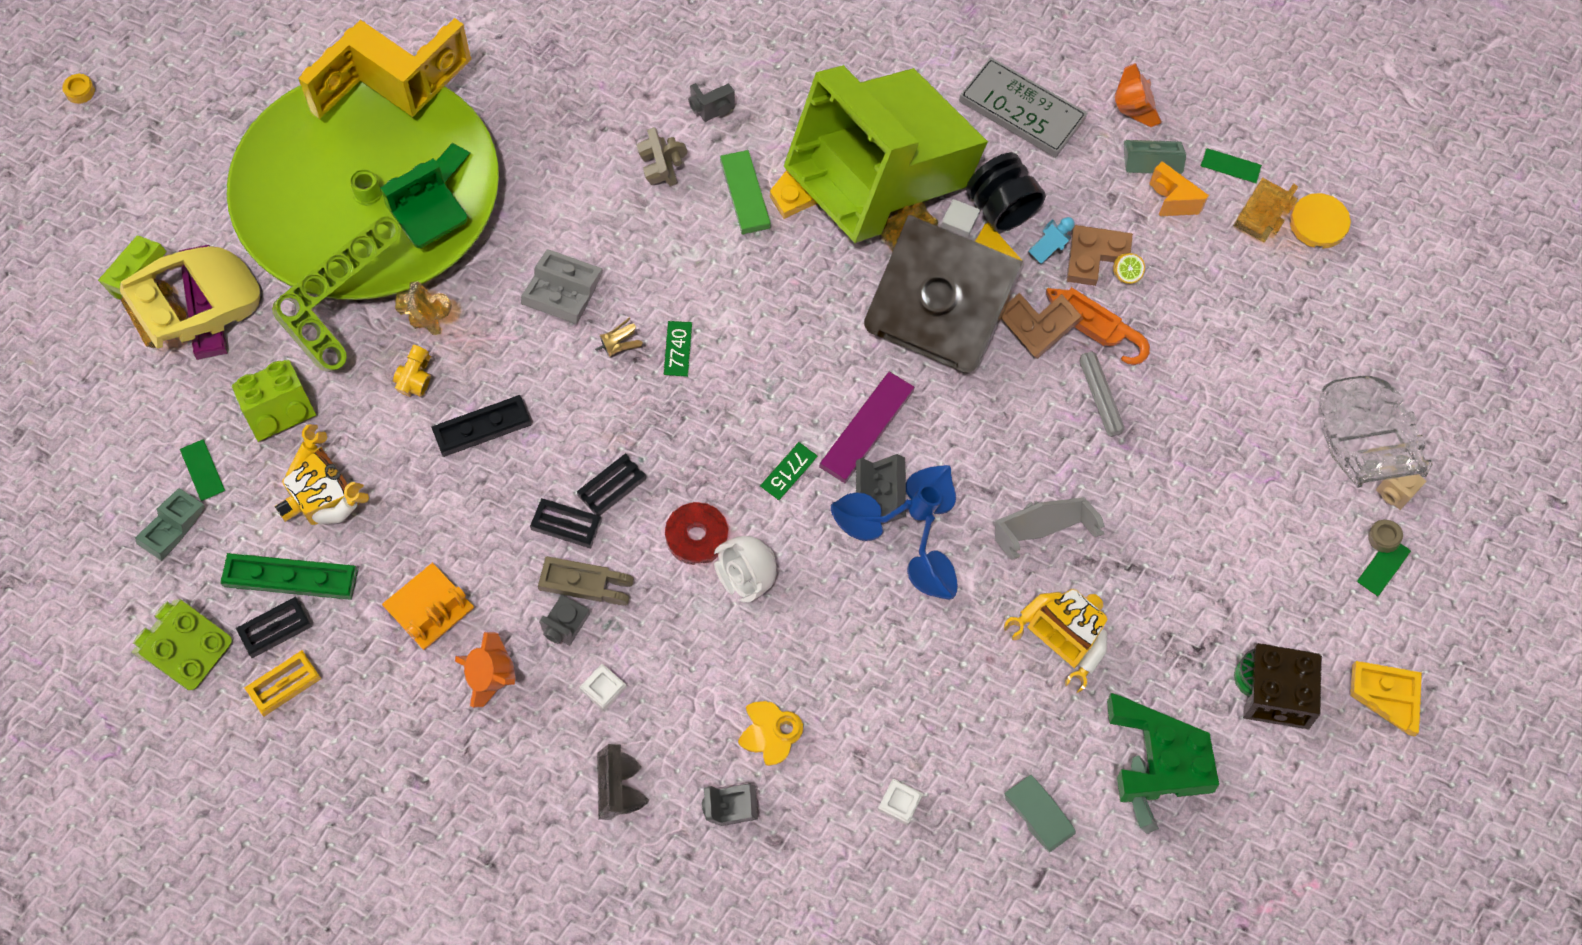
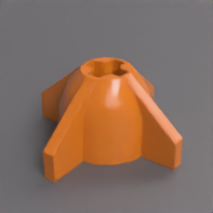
M1136 63L1126 66L1115 93V101L1119 111L1149 127L1162 123L1151 91L1150 79L1146 80L1144 75L1140 73Z
M484 632L481 648L471 650L467 656H456L455 658L456 663L464 666L466 681L469 687L473 689L470 706L473 708L484 707L497 690L505 685L515 684L514 664L496 632Z

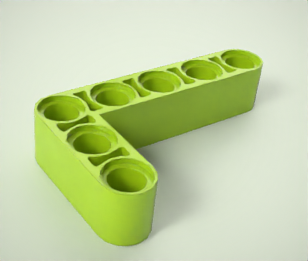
M382 216L273 303L272 313L275 319L322 371L330 372L337 370L344 365L347 356L344 347L311 309L400 237L401 227L393 217ZM383 224L389 227L391 230L390 239H383L379 236L377 232L378 225ZM355 243H361L366 246L368 250L366 258H359L355 255L353 249ZM331 262H337L343 266V277L338 278L331 274L329 269ZM313 281L319 285L320 295L318 297H312L307 294L305 290L306 282ZM288 300L294 303L296 306L294 316L289 317L282 313L280 307L282 301ZM304 325H311L316 329L317 337L314 341H308L303 337L302 327ZM325 349H332L336 352L338 359L335 365H328L324 362L322 355Z

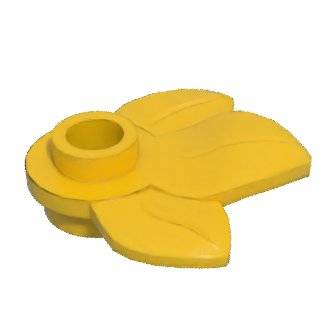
M760 701L748 704L746 712L753 724L742 733L738 744L749 752H763L766 766L781 763L788 757L791 744L796 743L802 736L803 723L800 717L793 712H781L772 702ZM788 724L793 730L789 734H784L780 730L781 726Z

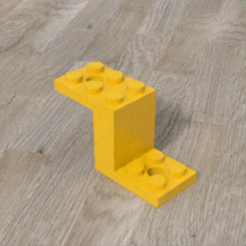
M454 18L447 26H443L437 35L427 45H423L417 54L413 56L364 21L359 20L353 27L347 29L333 46L328 47L323 55L311 66H308L302 72V75L298 77L311 113L320 119L359 81H362L413 117L471 61L464 24Z

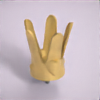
M629 317L611 332L599 335L603 345L595 350L598 351L604 348L608 357L623 350L641 347L643 342L641 340L619 343L634 334L635 324H630L618 330L630 320Z

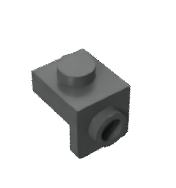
M696 83L690 85L691 97L688 98L689 105L695 114L699 113L704 122L717 116H724L735 108V91L729 83L704 95Z
M749 783L723 789H717L712 786L704 787L702 811L706 820L719 826L758 820L756 786Z

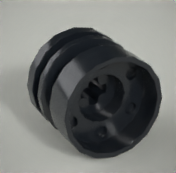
M1004 153L992 158L982 165L967 182V193L971 199H974L976 206L983 209L984 217L996 232L1009 231L1030 219L1039 210L1046 198L1044 190L1034 177L1028 176L1029 171L1027 167L1022 164L1021 159L1016 153Z

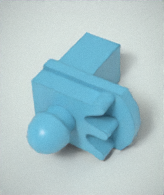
M1071 217L1063 218L1059 225L1052 219L1043 228L1045 234L1029 249L1028 252L1041 264L1058 247L1062 250L1071 239L1067 234L1075 226V221Z

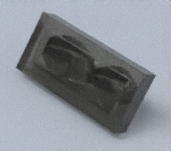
M608 744L597 752L598 820H612L619 814L635 812L649 802V799L640 791L630 786L622 785V780L633 777L642 766L632 756L621 752V745Z

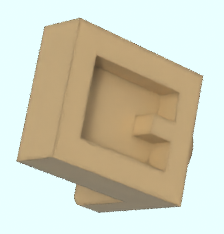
M1401 461L1381 482L1376 491L1381 494L1388 504L1394 505L1401 510L1427 481Z

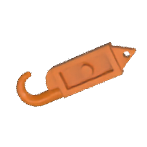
M1072 287L1069 290L1046 289L1045 293L1051 303L1061 294L1084 318L1074 328L1101 345L1114 346L1124 338L1136 344L1140 349L1138 356H1122L1121 360L1123 362L1136 365L1148 358L1150 354L1148 340L1141 333L1122 322V318Z

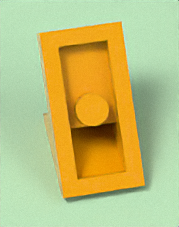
M1163 161L1154 169L1149 185L1158 194L1167 197L1163 202L1159 216L1199 215L1202 212L1209 197L1206 192Z

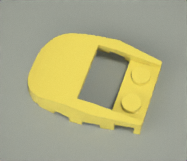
M214 246L195 248L163 256L121 281L120 284L122 296L156 348L163 347V341L179 337L181 342L195 339V335L211 332L213 335L224 330V326L234 320L239 322L250 316L257 309L260 302L259 285L245 263L230 251ZM184 264L212 306V309L180 322L154 282L157 274L168 269L171 271L182 267Z

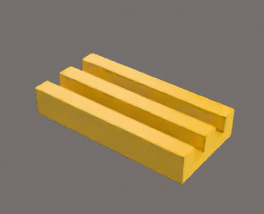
M301 650L244 687L260 713L265 717L321 680V677ZM300 663L304 664V666H302L289 676L282 678L281 680L276 682L275 685H273L260 695L256 694L257 691L261 690L262 688H264L280 676L284 675ZM307 673H310L298 682H296L295 684H293L292 686H290L289 688H287L286 690L282 691L283 689H285L286 687H288L289 685H291ZM279 693L278 695H276L275 697H273L272 699L263 704V702H265L275 694Z

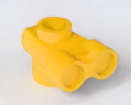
M413 345L407 356L408 360L405 366H398L393 377V382L397 383L395 387L397 392L408 397L411 394L419 397L424 395L431 379V374L423 371L431 359L426 349Z

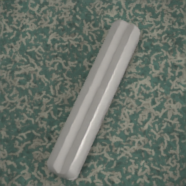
M1093 351L1084 353L1079 361L1107 435L1110 437L1120 435L1125 427L1098 357Z

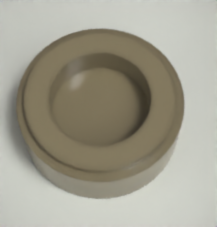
M1387 519L1375 522L1368 534L1371 546L1383 553L1395 551L1403 539L1401 527L1394 521Z

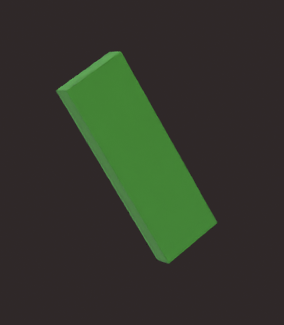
M749 150L721 155V166L741 234L770 229L771 223Z

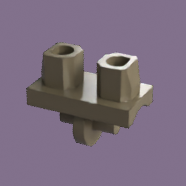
M655 127L648 129L649 138L636 144L638 153L644 162L653 158L656 161L643 167L645 178L651 185L666 181L670 187L678 184L673 164L674 166L682 164L681 159L688 152L686 145L683 142H676L674 137L668 138L666 143L664 138L659 137Z

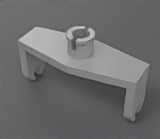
M1085 497L1040 503L1034 501V505L1031 502L1023 510L995 521V541L1007 556L1013 560L1020 557V554L1017 553L1020 550L1018 541L1043 538L1080 522L1094 537H1098L1104 534V531L1100 528L1105 527L1101 515Z

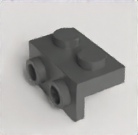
M898 454L874 463L864 458L856 460V493H864L875 499L881 507V516H886L906 501L905 457ZM904 510L888 522L906 517V510Z

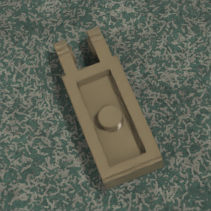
M545 556L538 589L540 591L598 602L604 600L610 604L626 606L629 601L628 595L622 592L607 590V581L614 585L630 587L633 585L634 578L625 573L610 571L607 567Z

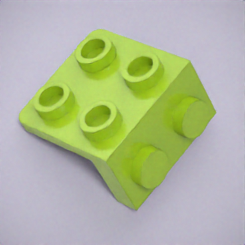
M289 360L273 362L266 369L255 374H246L232 384V389L242 413L258 442L316 416Z
M173 600L172 603L166 601L154 615L158 620L149 630L145 627L134 639L133 644L136 647L131 653L142 661H148L185 689L194 690L230 646L232 639L227 633L183 600Z

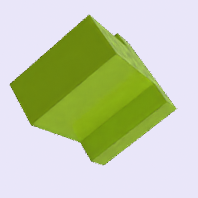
M842 65L815 73L783 167L854 243L881 235L890 212L966 188L967 182L974 174L988 141L914 68L860 82Z

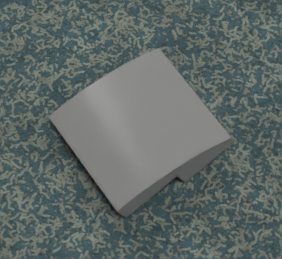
M547 249L534 268L533 279L521 295V304L577 324L595 291L602 274V268Z

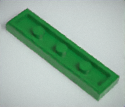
M227 553L220 584L225 588L352 600L358 569L354 565Z

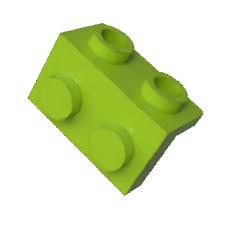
M137 235L98 281L114 298L120 300L123 297L120 292L121 281L163 257L167 251L160 243Z

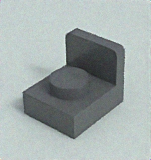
M561 594L547 617L542 616L539 621L543 636L553 643L560 644L562 641L570 646L589 617L590 609Z

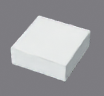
M953 199L941 227L968 238L977 221L980 209Z
M601 664L579 688L584 695L605 712L625 691L627 685L606 666Z
M892 779L877 811L908 826L923 793Z

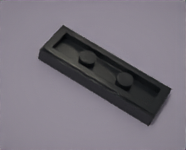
M521 395L431 426L442 457H446L526 428L532 424Z

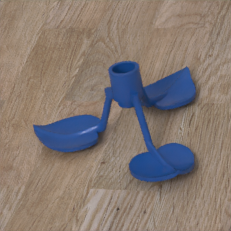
M950 465L928 467L913 473L906 481V493L911 500L907 499L904 504L886 516H881V507L878 502L864 493H850L832 502L830 509L839 527L851 537L862 541H871L879 538L883 532L881 523L888 522L906 509H909V513L914 519L919 521L925 520L926 523L919 548L920 557H914L909 562L907 567L908 577L913 586L926 595L948 600L956 596L958 584L951 561L946 555L937 550L926 554L931 524L935 520L933 513H947L954 507L956 502V492L952 482Z

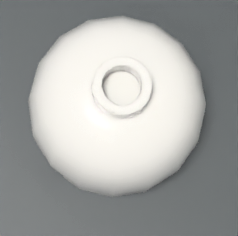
M737 536L720 544L715 549L714 554L719 552V560L714 562L718 578L726 591L731 595L736 591L739 596L743 597L739 601L743 603L752 602L772 587L777 573L775 555L772 549L761 540L752 536Z

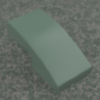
M178 488L156 509L158 516L135 537L136 544L162 561L196 522L205 508L204 504Z
M1139 755L1133 757L1131 771L1150 774L1146 762ZM1135 797L1132 803L1140 829L1146 834L1158 830L1159 827L1146 797Z
M1031 774L1004 793L1006 801L1024 819L1030 833L1049 853L1076 834V830L1062 810Z

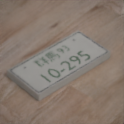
M992 57L989 58L959 98V102L1055 158L1087 116V112Z

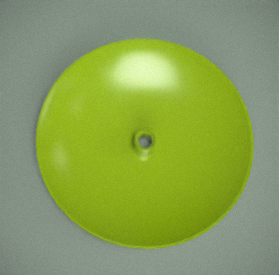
M359 81L319 119L311 113L300 85L288 91L268 106L254 120L241 138L234 152L228 173V212L233 228L248 254L270 275L293 287L382 216L393 217L386 207L380 187L392 178L400 177L411 171L420 163H425L432 158L436 161L451 143L460 146L471 153L447 179L445 185L466 212L468 217L467 223L423 248H416L401 228L400 237L392 245L330 293L327 298L360 300L390 296L410 290L440 275L455 264L479 238L491 216L498 192L499 170L495 147L487 128L477 113L461 97L445 86L412 117L365 83ZM383 224L378 225L377 232L379 236L383 239H390L391 230L389 227ZM361 243L354 244L355 255L359 258H366L368 255L366 246ZM337 262L330 263L329 269L331 274L338 278L343 277V266ZM313 281L306 282V292L319 296V285Z

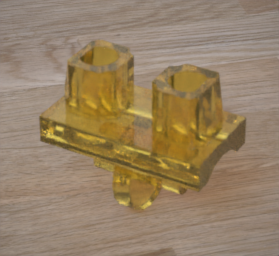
M923 202L911 207L905 206L898 209V214L887 219L881 236L892 252L908 214L938 226V220L928 212Z
M419 281L410 282L409 292L396 294V311L400 315L409 314L410 324L415 329L425 327L432 335L441 334L439 320L449 315L452 308L451 300L443 293L431 295Z

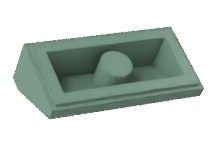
M1126 140L1124 141L1125 169L1128 173H1153L1154 169L1163 161L1176 172L1182 174L1185 167L1186 152L1181 141Z

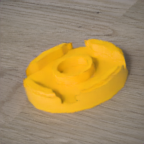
M1323 193L1309 194L1302 197L1294 205L1290 215L1291 230L1297 239L1311 247L1323 246V248H1331L1338 245L1346 237L1351 224L1349 211L1344 204L1335 197Z

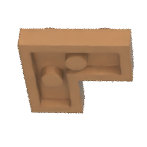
M1075 225L1071 234L1066 282L1096 286L1100 261L1114 263L1121 254L1131 253L1133 233Z
M1018 293L1008 302L1001 319L1033 356L1038 359L1084 318L1062 294L1038 314L1029 302Z

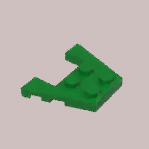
M1110 694L1107 700L1109 723L1143 730L1150 772L1148 774L1121 769L1117 776L1120 802H1132L1135 797L1144 796L1147 800L1159 799L1160 795L1175 793L1176 797L1215 793L1219 786L1210 733L1120 695Z

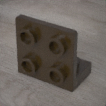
M1257 643L1254 647L1252 695L1244 705L1243 719L1309 730L1321 714V654Z

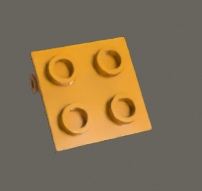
M433 562L382 603V606L423 650L428 648L474 609V606L465 598L466 595L461 588L455 587Z

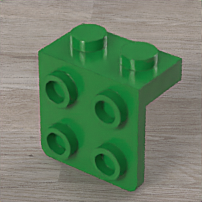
M434 158L416 165L411 171L400 177L392 178L380 187L386 207L416 248L425 247L468 221L466 212L445 185L440 166Z

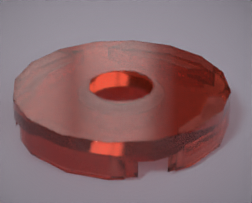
M692 502L684 504L672 512L666 522L665 539L668 550L676 559L686 564H706L718 557L719 552L714 554L715 549L728 540L729 529L725 517L717 508L707 503ZM699 527L706 534L700 540H693L688 536L689 530Z

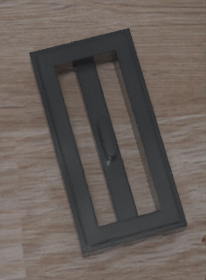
M625 453L577 491V496L595 515L600 516L644 482L646 474L640 471L638 466L634 462L632 463L630 457ZM626 466V468L623 471H621L614 478H612L600 489H598L596 492H594L591 496L588 497L589 494L595 491L598 487H600L603 483H605L607 480H609L612 476H614L616 473H618L621 469H623ZM629 475H634L632 479L626 482L623 486H621L618 490L612 493L600 504H598L597 506L594 504L606 493L613 490L620 482H622Z
M541 498L530 528L532 531L591 549L594 537L596 538L598 533V526L601 525L602 517ZM546 509L591 523V526L587 527L543 512ZM540 520H541V521H544V522H547V523H550V524H554V525H557V526L566 528V529H570V530H573V531H576V532H579V533H582V534H586L587 536L579 535V534H576V533H573V532H570V531H567V530H563V529H560V528H557V527H554V526H551V525H547V524L541 523Z
M295 596L236 627V630L249 656L254 658L311 628L312 625ZM295 609V613L266 626L265 629L250 637L247 636L253 630Z

